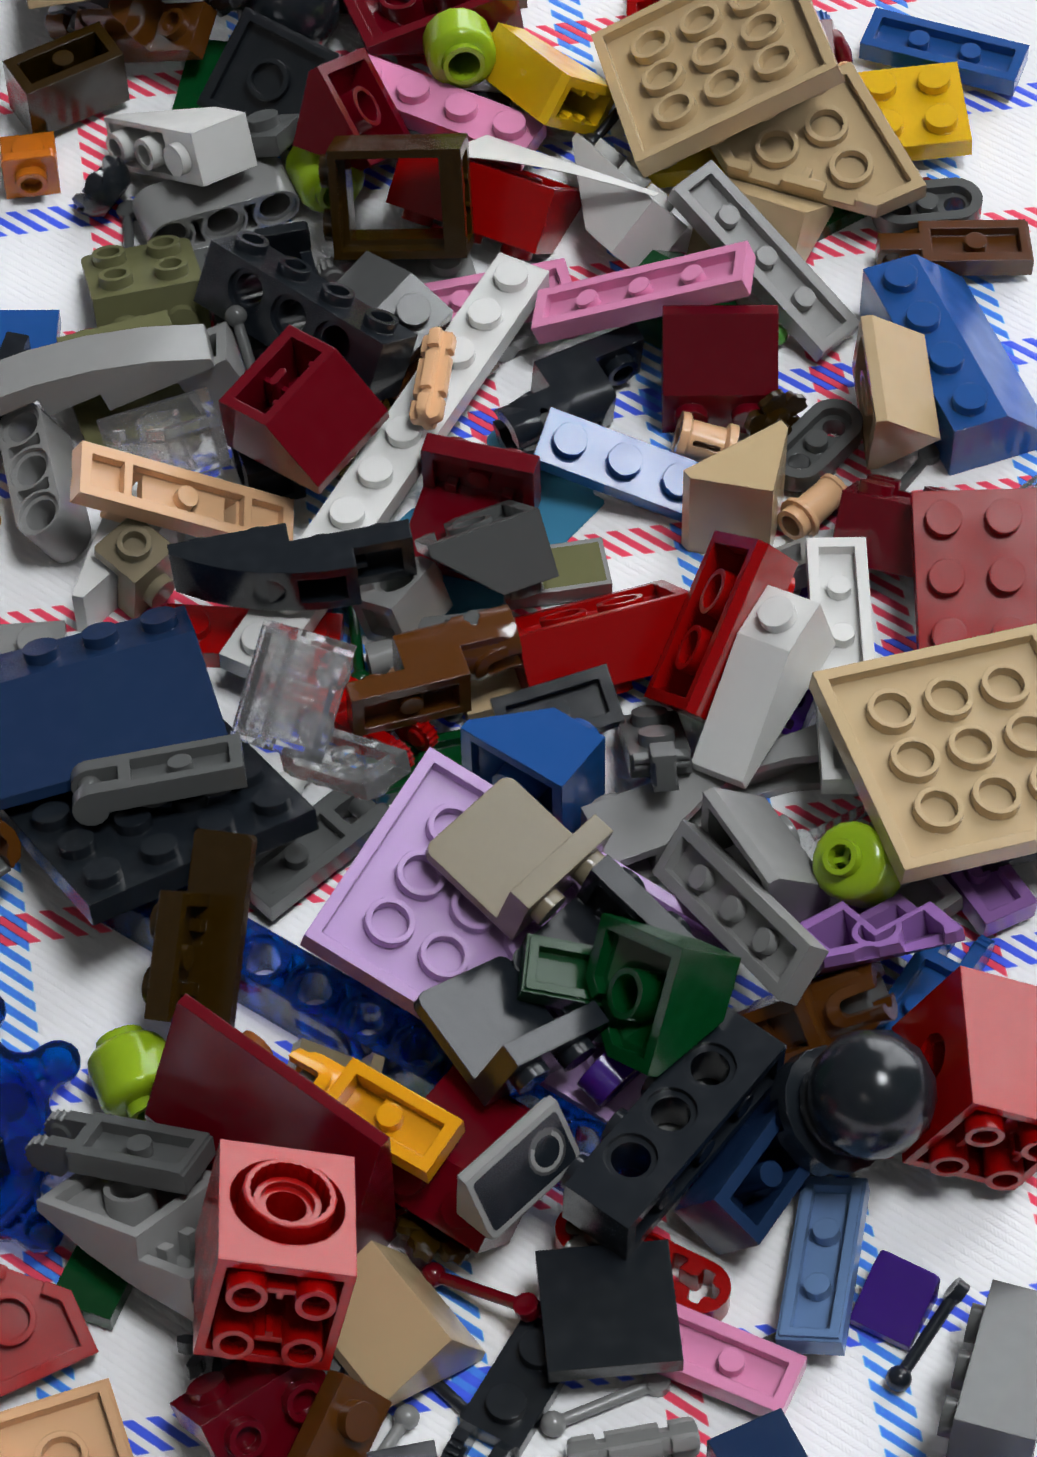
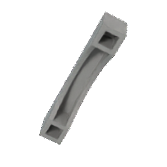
M815 724L787 735L780 734L746 789L692 768V773L677 774L679 790L654 793L651 781H649L645 785L619 794L609 793L598 797L591 804L581 807V826L596 814L613 830L602 852L653 883L660 881L652 873V870L681 821L685 820L701 826L702 795L704 791L716 787L764 796L767 799L790 792L820 790L817 726Z

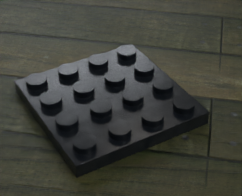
M223 719L228 735L237 733ZM241 736L248 787L234 789L221 796L209 797L202 795L170 801L156 808L141 806L110 812L108 818L103 823L95 826L80 824L74 818L72 813V791L0 810L2 821L15 830L21 845L93 926L158 899L160 890L176 891L188 886L194 832L199 828L254 835L257 838L256 856L319 829L315 808Z

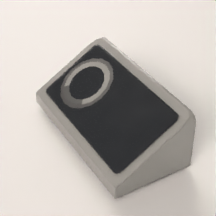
M550 1095L547 1098L544 1097L457 1175V1214L487 1239L494 1240L503 1234L562 1180L569 1165L580 1155L577 1143L556 1099Z

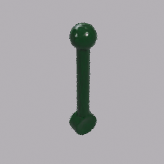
M352 606L341 607L348 616L353 672L350 676L360 680L370 675L365 670L360 622Z

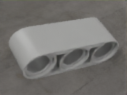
M256 157L257 166L205 187L173 180H165L149 185L136 194L132 201V210L147 242L157 236L175 235L179 238L189 239L193 250L209 246L213 239L236 235L239 231L253 232L258 228L284 224L295 216L299 210L300 201L280 158Z
M31 403L4 414L0 420V450L14 519L18 530L47 556L56 562L66 563L80 556L87 548L91 539V525L87 507L70 502L73 442L70 435L50 416H47L38 405Z

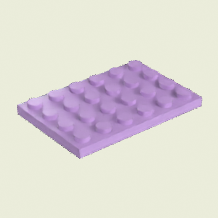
M429 747L304 934L300 946L420 1019L414 1010V1001L421 992L498 956L511 960L514 952L522 945L527 933L535 934L576 897L581 886L575 882L563 893L566 897L565 901L545 923L539 926L533 921L514 940L506 936L426 859L425 852L430 841L493 786ZM615 860L621 867H626L622 863ZM636 873L644 883L646 891L667 911L675 912L681 916L689 925L692 935L696 939L731 953L676 896ZM545 1006L554 1019L560 1017L551 1007ZM605 1046L596 1048V1051L576 1068L567 1072L561 1068L551 1073L533 1089L546 1097L552 1096L559 1105L603 1131L616 1111L620 1108L629 1111L641 1097V1088L648 1076L640 1073L611 1101L600 1108L577 1085V1082L591 1065L606 1052Z

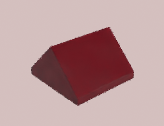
M364 47L319 65L308 72L293 146L321 155L326 154L335 136L410 134ZM351 159V167L362 171L386 159Z

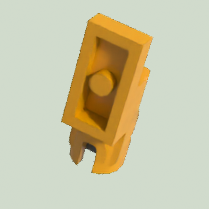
M298 1048L288 1055L290 1062L297 1065L295 1071L390 1137L392 1163L428 1184L465 1133L464 1121L354 1057L344 1067L325 1055L317 1052H308L302 1048Z

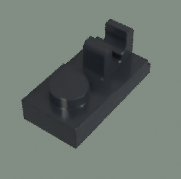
M607 664L490 699L494 716L555 707L572 718H582L590 722L599 733L617 728L619 724L625 723Z

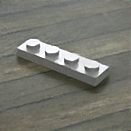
M712 159L672 188L666 199L712 249L748 240L756 256L751 292L763 305H778L779 322L816 363L856 332L860 320Z
M682 820L652 873L732 954L741 957V963L777 1000L796 1006L829 951L701 826Z

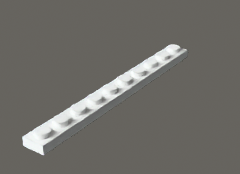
M499 252L445 329L447 332H453L457 343L455 355L451 356L453 366L447 398H443L446 403L443 420L437 423V427L432 430H425L423 426L413 425L410 421L411 400H415L413 398L416 371L388 411L389 418L364 445L299 539L308 538L316 534H329L367 527L375 523H388L422 473L421 448L427 433L447 437L535 308L538 290L550 286L548 270ZM250 609L220 651V667L273 690L328 609L305 611Z

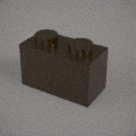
M100 21L2 61L10 108L29 134L58 131L130 100L124 54Z

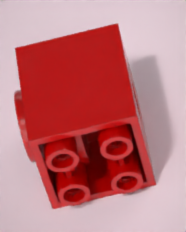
M960 965L892 1026V1031L921 1049L936 1077L938 1095L931 1128L905 1153H902V1163L929 1169L938 1176H957L985 1183L994 1190H1015L1037 1172V986Z
M220 1139L195 1232L193 1354L329 1371L357 1279L355 1157Z

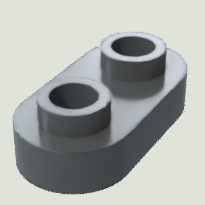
M951 177L924 180L926 183V197L878 218L872 217L875 228L881 233H903V231L917 228L918 221L980 220L983 195L977 185L963 178Z
M841 399L822 400L814 404L791 426L792 432L787 437L784 489L791 492H805L817 483L824 474H832L859 447L862 441L863 416L855 405ZM829 434H836V435H839V436H838V437H831V436H828V435H829Z

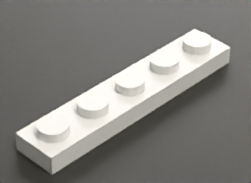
M866 537L806 538L805 561L808 599L821 604L836 643L820 670L875 659ZM815 702L821 794H858Z

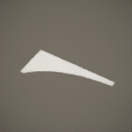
M485 135L468 142L469 158L539 167L586 177L651 196L660 194L490 135Z

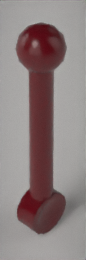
M430 1262L421 1270L422 1275L433 1288L443 1285L513 1309L518 1318L523 1322L534 1321L541 1314L540 1302L536 1295L531 1292L514 1296L446 1273L444 1267L437 1262Z

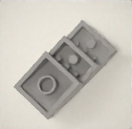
M205 1169L187 1195L75 1173L36 1200L37 1211L87 1254L141 1292L193 1321L195 1232L211 1171Z

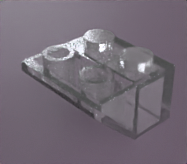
M264 619L230 734L240 733L241 742L322 765L327 746L334 734V722L344 688L351 676V664L357 646L304 629Z

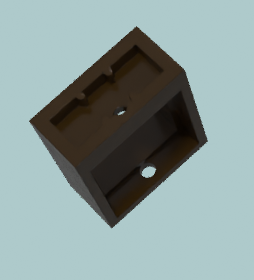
M468 133L335 136L326 154L320 155L319 182L321 188H329L330 208H325L323 213V234L326 242H333L334 260H358L366 251L383 259L468 257L475 241ZM438 158L443 228L356 230L351 159Z

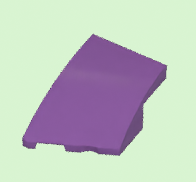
M900 893L872 908L861 909L839 901L799 922L829 951L814 977L966 940L963 927L931 901L916 907Z

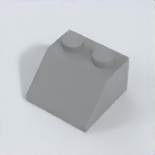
M716 787L703 792L701 827L798 922L829 907L830 896L819 887L813 874V860L810 859L800 845L797 829L788 816L784 814L779 816L764 796Z

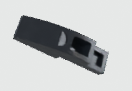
M408 519L389 523H375L367 527L329 534H316L308 538L289 541L286 523L265 527L258 526L244 531L206 538L198 537L189 541L167 545L176 592L203 601L248 609L305 611L361 605V585L417 575L413 537Z

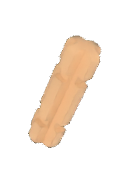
M441 327L431 328L429 334L423 337L420 351L422 358H419L413 389V398L415 400H411L409 418L412 424L423 426L425 430L435 429L437 423L441 422L444 418L446 403L443 398H447L453 366L451 356L455 355L457 343L453 332L443 331Z

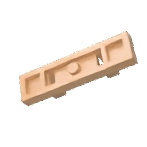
M84 440L72 450L70 502L100 510L101 518L119 523L129 518L204 538L244 531L258 526L265 527L286 523L289 541L293 540L294 499ZM135 482H137V497L132 496V486Z

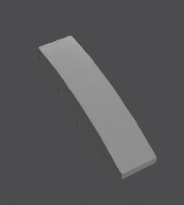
M204 324L140 327L86 335L26 350L1 359L0 416L36 401H39L47 416H50L98 395L102 396L109 410L123 406L214 368L215 363L208 331Z

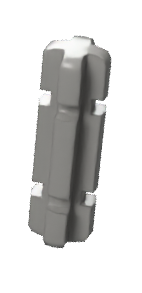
M687 1416L666 1420L667 1427L662 1428L658 1427L657 1422L603 1431L604 1438L595 1439L593 1433L571 1437L567 1440L566 1454L567 1457H663L665 1455H671L672 1457H696L700 1453V1435L694 1418Z

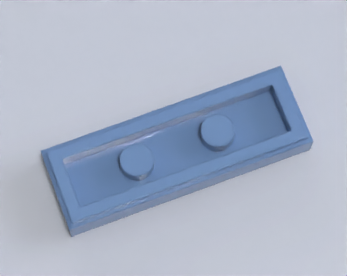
M808 1176L802 1184L775 1337L777 1345L799 1354L845 1356L870 1196L867 1178Z

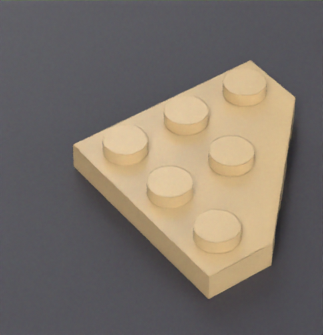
M852 62L839 66L845 82L830 88L820 96L812 97L777 114L770 120L762 121L727 138L720 144L710 146L723 171L729 178L874 218L926 197L925 181Z

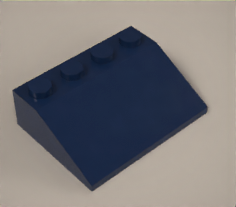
M185 605L176 608L169 606L155 607L145 611L138 618L116 624L112 622L95 623L86 627L82 633L60 639L49 637L35 639L28 642L22 649L0 654V810L72 791L71 771L78 763L86 760L228 735L200 645Z

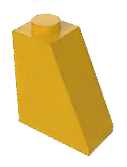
M498 22L494 31L491 32L496 47V62L491 74L485 80L545 126L580 134L594 133L606 119L614 104L607 80L525 29Z

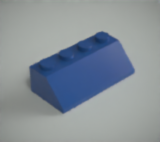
M917 254L864 268L860 316L874 315L925 335L941 440L934 443L940 452V460L948 475H955L1037 450V404L964 278Z

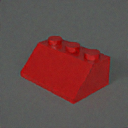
M438 158L398 159L386 203L403 208L401 218L428 227H432L434 219L442 222ZM469 158L474 243L482 244L483 237L502 243L501 253L525 261H531L533 254H553L582 207L579 188L524 169L519 171L492 160Z
M715 530L644 697L705 724L737 632L767 585L790 593L794 592L795 578L793 575L798 563L762 540Z
M658 580L514 617L522 646V653L519 656L523 665L514 668L521 689L603 664H607L616 694L633 689L632 680L654 674L689 591L665 580Z

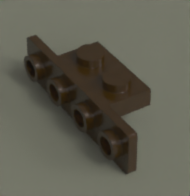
M201 828L194 832L187 891L160 890L158 903L151 912L149 929L151 937L154 939L151 964L144 974L141 987L142 998L146 1003L144 1019L172 1022L177 1002L187 993L235 1027L257 848V838L254 835Z

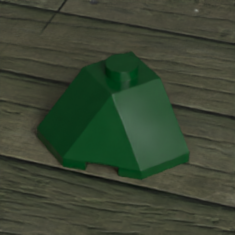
M602 913L585 977L591 998L602 1001L605 1015L609 1019V1027L601 1032L607 1056L647 1076H660L724 1021L741 957L699 939L612 914Z

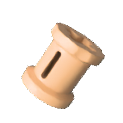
M682 411L674 432L671 452L700 462L737 443L740 427L739 425L729 423L725 428L694 420L692 413Z

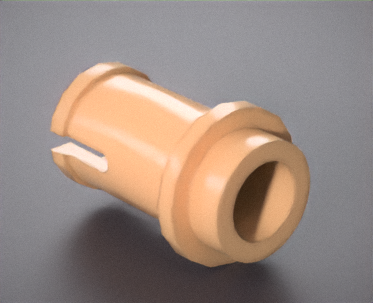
M831 473L824 474L817 483L798 498L790 497L782 503L781 512L777 516V522L787 537L792 540H797L807 535L814 537L819 532V525L839 509L842 490L847 488V486L836 475Z

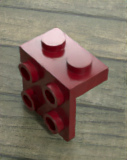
M427 433L421 448L423 488L409 523L413 537L415 557L422 556L435 562L445 576L472 581L418 553L414 541L425 534L434 532L438 541L447 535L444 528L446 522L455 517L509 499L538 508L541 501L540 456L528 454L514 448L504 449L470 442L461 437H446Z
M236 1360L220 1371L208 1372L197 1377L188 1385L186 1393L169 1404L180 1426L203 1442L212 1457H287L326 1374L324 1370Z

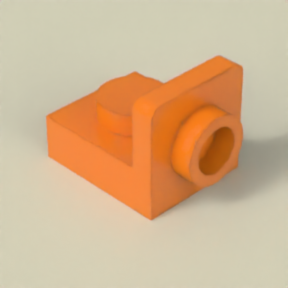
M54 131L0 137V160L7 199L61 193Z

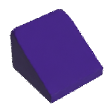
M881 1250L874 1261L853 1308L850 1324L909 1352L938 1299L939 1276L888 1251Z

